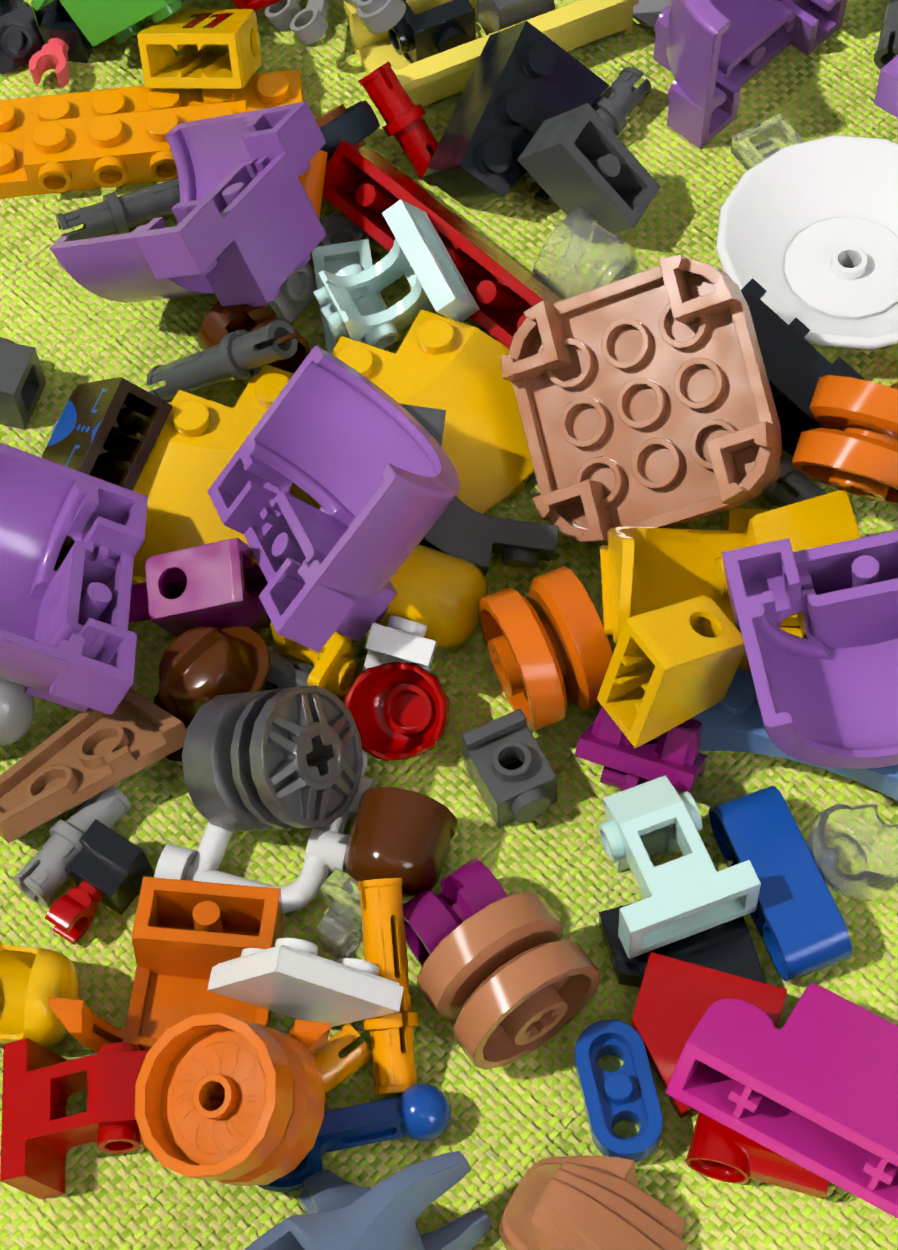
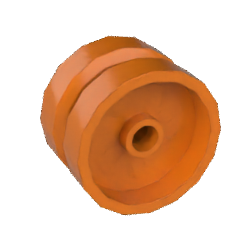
M834 375L819 377L809 408L812 416L826 428H815L801 432L791 462L792 467L808 477L840 490H846L848 493L898 505V389L852 377Z
M563 566L535 577L530 583L529 601L511 587L479 600L477 603L478 619L491 664L512 710L522 709L527 718V726L531 733L562 721L566 715L567 699L584 712L601 705L597 701V697L613 653L608 637L604 635V627L585 587L572 570Z
M220 1012L196 1014L166 1029L147 1052L135 1084V1118L144 1145L163 1167L189 1178L207 1181L216 1180L221 1183L237 1186L268 1185L294 1171L314 1147L324 1119L325 1085L314 1056L295 1036L266 1025L248 1022Z

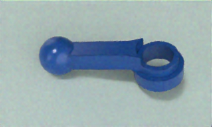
M416 1084L402 1092L399 1097L325 1111L314 1147L296 1169L268 1185L258 1186L275 1192H286L303 1188V1181L316 1172L322 1171V1157L327 1152L402 1137L423 1142L433 1140L439 1137L449 1125L451 1119L449 1100L435 1086Z

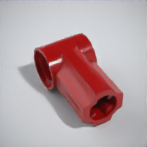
M699 1112L686 1159L687 1165L692 1170L709 1178L728 1183H746L751 1178L825 1199L829 1181Z

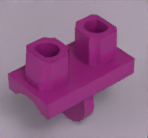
M601 707L595 721L580 736L575 757L603 765L604 769L600 782L619 788L621 791L666 775L675 789L684 792L688 791L689 793L697 777L703 775L708 755L699 753L702 723L698 720L689 719L660 735L658 739H653L640 747L634 748L603 707Z

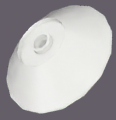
M833 135L783 147L746 171L720 209L716 253L724 272L738 284L740 290L752 278L767 291L760 300L788 325L795 318L799 319L810 329V332L804 339L812 344L868 350L898 344V144L890 140Z

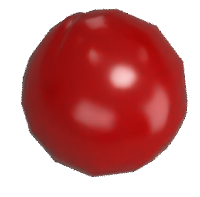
M390 662L370 667L358 676L345 695L344 705L352 714L361 737V747L377 759L395 761L423 755L433 749L436 742L442 739L449 725V698L438 677L415 663Z

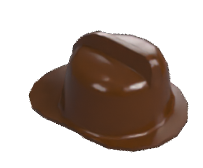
M234 625L221 629L215 627H196L186 630L176 637L164 651L159 664V691L153 703L182 721L185 727L188 728L199 708L217 695L260 691L270 670V651L263 637L249 627ZM183 747L166 756V758L171 761L182 762Z

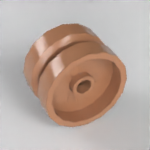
M532 891L512 894L489 904L466 919L439 943L425 960L417 978L419 991L438 1017L448 1021L456 1020L453 1026L455 1040L473 1065L484 1070L511 1063L550 1040L577 1016L590 1001L600 983V971L579 944L570 939L561 940L563 936V923L543 897Z

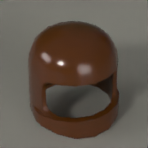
M396 787L367 789L361 795L345 851V867L350 881L358 888L357 881L402 878V904L426 889L431 891L440 877L450 839L455 835L458 824L457 818L443 804L415 791Z

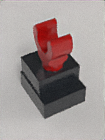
M96 819L79 839L83 848L67 867L78 887L71 888L67 894L60 897L45 916L46 920L55 925L53 931L73 945L78 943L89 929L92 919L98 911L99 902L122 915L135 897L140 895L143 876L154 877L155 874L143 849Z

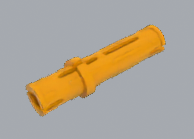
M402 878L357 881L362 912L365 961L374 963L379 967L378 976L398 982L399 986L404 987L399 1012L363 1020L364 1030H370L374 1094L404 1092L409 1087L419 1084L417 1082L413 1026L419 1025L418 1011H412L411 996L409 993L407 946L402 905Z

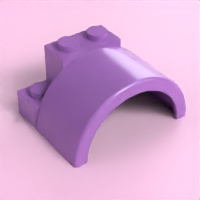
M670 0V6L662 11L654 26L656 36L653 57L655 61L670 70L675 78L668 91L667 126L699 149L704 147L737 118L740 88L790 44L806 55H809L842 26L847 0Z
M307 101L180 123L165 135L175 160L179 179L180 202L171 208L178 221L177 226L167 227L162 217L153 218L148 224L137 227L131 233L70 241L67 236H62L50 247L60 265L78 284L91 293L110 301L128 303L215 293L221 306L248 304L250 307H259L265 305L280 294V286L294 271L302 268L310 261V253L327 235L298 176L309 169V160L325 145L326 140Z
M315 346L207 492L223 525L244 534L268 582L260 593L259 598L276 633L316 652H320L334 632L360 642L371 628L372 623L379 621L385 615L389 604L397 595L390 580L456 497L460 489V480L455 466L444 449L405 408L354 368L322 348ZM293 483L296 484L322 507L318 509L295 498L294 493L290 491L291 485Z
M0 443V678L25 686L24 693L62 706L81 712H86L88 708L112 715L134 681L137 633L128 631L134 556L145 539L148 496ZM68 535L74 540V544L59 569L55 571L54 567L65 537Z
M898 530L793 552L789 538L722 552L725 581L736 626L743 637L765 731L771 742L778 749L799 761L823 767L867 769L898 765ZM797 614L802 637L792 635L780 629L781 622L785 618Z

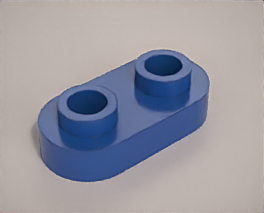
M618 1020L598 1021L581 1033L575 1046V1068L592 1140L596 1148L604 1156L634 1160V1163L640 1162L649 1157L658 1147L662 1136L663 1124L662 1112L646 1048L640 1034L630 1025ZM614 1055L621 1059L623 1065L616 1071H605L599 1067L597 1062L603 1056ZM627 1120L635 1123L639 1128V1132L634 1137L622 1138L614 1132L613 1128L618 1122Z

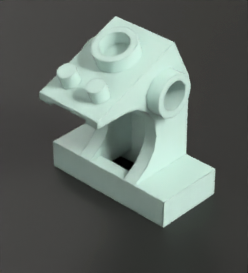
M401 199L382 212L395 236L393 247L389 253L366 270H364L361 264H352L342 268L335 274L325 270L320 271L318 275L323 287L313 292L319 305L326 302L329 303L320 308V311L336 341L341 336H346L347 338L383 350L393 345L399 339V332L414 322L421 309L430 311L434 308L437 313L459 322L464 321L480 310L427 213ZM405 275L412 288L411 292L401 301L387 308L379 292Z
M664 775L603 798L607 821L598 824V832L609 860L615 863L617 872L631 869L643 897V900L622 907L619 910L618 936L629 959L756 911L761 883L750 860L718 872L716 871L698 833L703 827L698 807L688 791L678 794L667 776ZM680 847L684 856L656 867L653 866L650 857L665 851L669 854L679 850Z

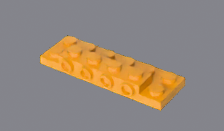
M300 69L254 74L242 89L145 88V85L0 100V199L166 182L178 178L175 160L165 137L173 127L185 122L304 102Z

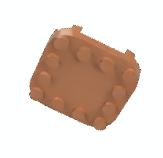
M682 255L658 258L660 266L554 304L543 300L523 312L527 318L515 332L508 356L501 355L502 379L513 383L540 492L539 496L532 499L541 518L549 521L554 526H559L558 530L564 536L581 541L582 543L598 546L608 545V530L610 528L624 526L676 527L736 508L757 497L765 487L774 484L778 480L781 473V426L750 309L738 284L726 272L710 264L689 259Z

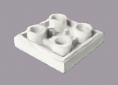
M278 938L275 947L269 949L245 948L242 950L241 957L213 966L207 991L299 1020L331 1022V1027L399 1012L404 987L399 986L398 982L378 976L379 967L369 961L341 958L334 962L317 956L319 947L309 941L297 938Z

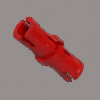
M388 61L358 82L360 86H363L386 122V125L382 127L388 137L394 135L417 171V176L422 178L439 143L422 117L426 111L421 103L414 105Z

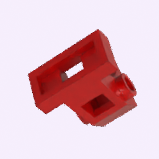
M28 1038L4 1044L0 1181L38 1199L51 1198L65 1194L66 1154L73 1147L97 1142V1148L100 1151L114 1154L133 1152L141 1146L147 1148L144 1145L135 1118V1084L148 1050H141L139 1046L132 1043L115 1042L99 1047L97 1054L67 1061L62 1056ZM87 1089V1111L66 1116L67 1098L77 1091Z

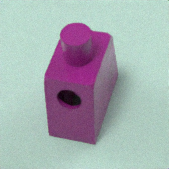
M239 538L150 556L145 562L146 582L132 584L129 623L151 620L176 637L186 630L196 627H215L221 629L234 625L249 627L252 630L271 628V620L259 598L260 593L268 582L251 548Z

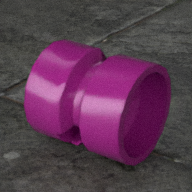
M473 859L441 880V892L439 894L426 889L403 904L406 944L415 959L423 967L425 960L439 943L461 923L489 904L508 897V895L491 871L481 861Z

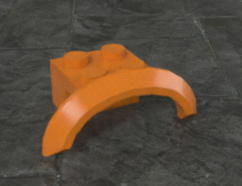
M143 876L131 937L137 967L125 1030L96 1016L86 1006L84 1000L49 997L47 1004L54 1017L75 1039L96 1052L99 1047L115 1042L132 1043L139 1046L141 1050L149 1051L166 1029L196 1014L220 1012L248 1022L270 1026L271 1010L207 991L213 966L241 957L242 950L245 948L269 949L275 947L276 940L283 938L284 921L281 889ZM295 1019V1026L287 1034L295 1036L313 1054L328 1041L331 1022Z

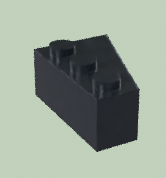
M528 21L489 36L423 177L465 207L501 198L527 172L519 163L518 158L544 120L589 103L591 106L610 85Z
M752 278L741 289V292L750 309L779 418L782 450L794 456L801 432L815 428H826L812 416L809 408L819 377L834 375L861 380L865 379L840 356L831 364L804 339L810 332L809 328L797 318L788 325L760 300L767 291Z

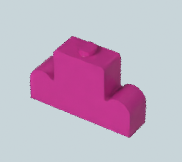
M817 984L807 986L782 1029L775 1028L772 1020L764 1011L740 999L726 998L715 1001L709 1006L686 1041L665 1093L898 1218V1026Z

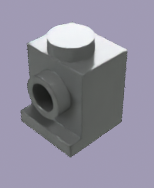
M521 708L461 735L464 766L498 828L513 821L524 823L534 820L544 814L551 804L558 801L557 777L528 728L527 718Z

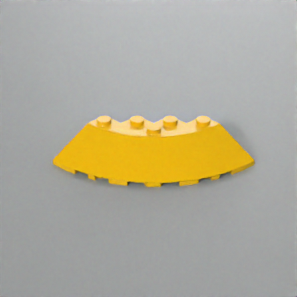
M422 309L396 354L344 336L339 338L331 354L368 378L399 404L446 410L441 447L456 468L460 480V489L456 496L465 505L485 515L486 512L507 497L513 500L527 487L526 480L534 473V468L513 383L502 379L501 355L508 356L510 350L505 345L475 326ZM269 365L262 366L259 373L252 376L234 408L182 390L177 392L171 402L173 407L133 489L134 492L148 496L145 539L134 556L132 580L141 583L146 582L145 562L150 556L232 538H239L249 546L244 534L223 525L207 491L288 383L293 373ZM293 483L291 485L290 491L294 493L295 498L318 509L322 507L296 484Z

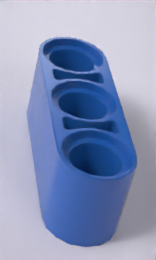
M769 786L710 807L709 819L711 828L727 866L731 867L750 860L761 883L756 911L750 913L781 978L788 982L850 959L852 957V945L847 927L782 794L776 786Z

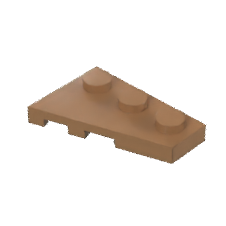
M131 688L112 715L88 708L86 712H80L0 775V837L10 843L184 746L187 732L184 723Z

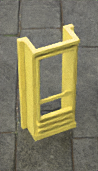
M452 0L405 1L413 13L417 15ZM468 0L475 10V15H477V0ZM579 0L526 21L567 52L623 31L625 35L632 33L633 6L637 5L639 0ZM343 1L344 9L349 15L353 52L367 75L389 61L392 65V70L414 105L421 103L422 107L464 91L489 36L494 34L491 33L480 38L476 32V39L411 63L406 54L399 55L395 51L388 30L378 34L371 33L357 15V7Z

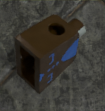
M121 377L79 384L73 390L61 417L53 425L52 436L42 454V458L133 491L173 406Z

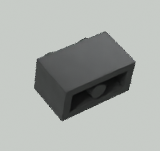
M589 103L544 120L518 158L519 163L590 242L634 228L660 189V185Z

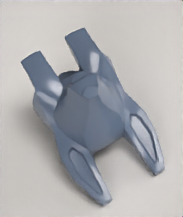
M460 1151L444 1153L409 1165L382 1180L373 1188L359 1187L342 1179L328 1169L316 1172L303 1181L304 1187L299 1195V1202L306 1214L286 1218L260 1236L245 1250H471L492 1227V1223L486 1212L479 1207L435 1231L420 1235L415 1221L433 1201L471 1171L464 1155Z

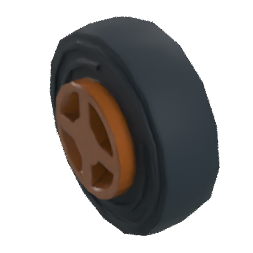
M366 100L360 101L347 109L344 104H341L315 119L326 140L325 145L320 150L328 153L327 163L342 140L363 147L366 145L364 138L380 127L378 118Z

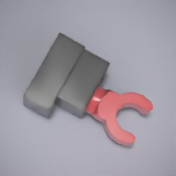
M55 0L38 11L34 8L45 45H43L40 51L32 55L29 60V70L34 84H39L45 71L55 69L60 87H65L70 80L68 61L88 63L92 48H95V46L93 47L60 1Z

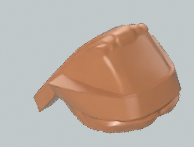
M566 1156L550 1157L538 1161L526 1172L515 1189L499 1223V1235L506 1250H686L687 1244L681 1240L686 1221L652 1196L640 1190L634 1160L620 1157Z

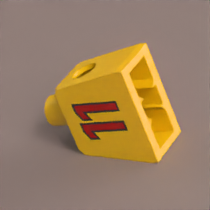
M252 9L184 10L137 33L145 88L242 89L255 74L262 61L257 17ZM173 48L177 51L181 50L182 48L183 50L179 56H176Z

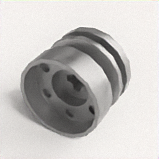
M317 685L217 695L197 711L187 728L182 751L184 783L195 808L210 824L230 832L258 831L273 828L299 829L330 825L347 812L359 789L363 767L361 737L351 712L336 694Z

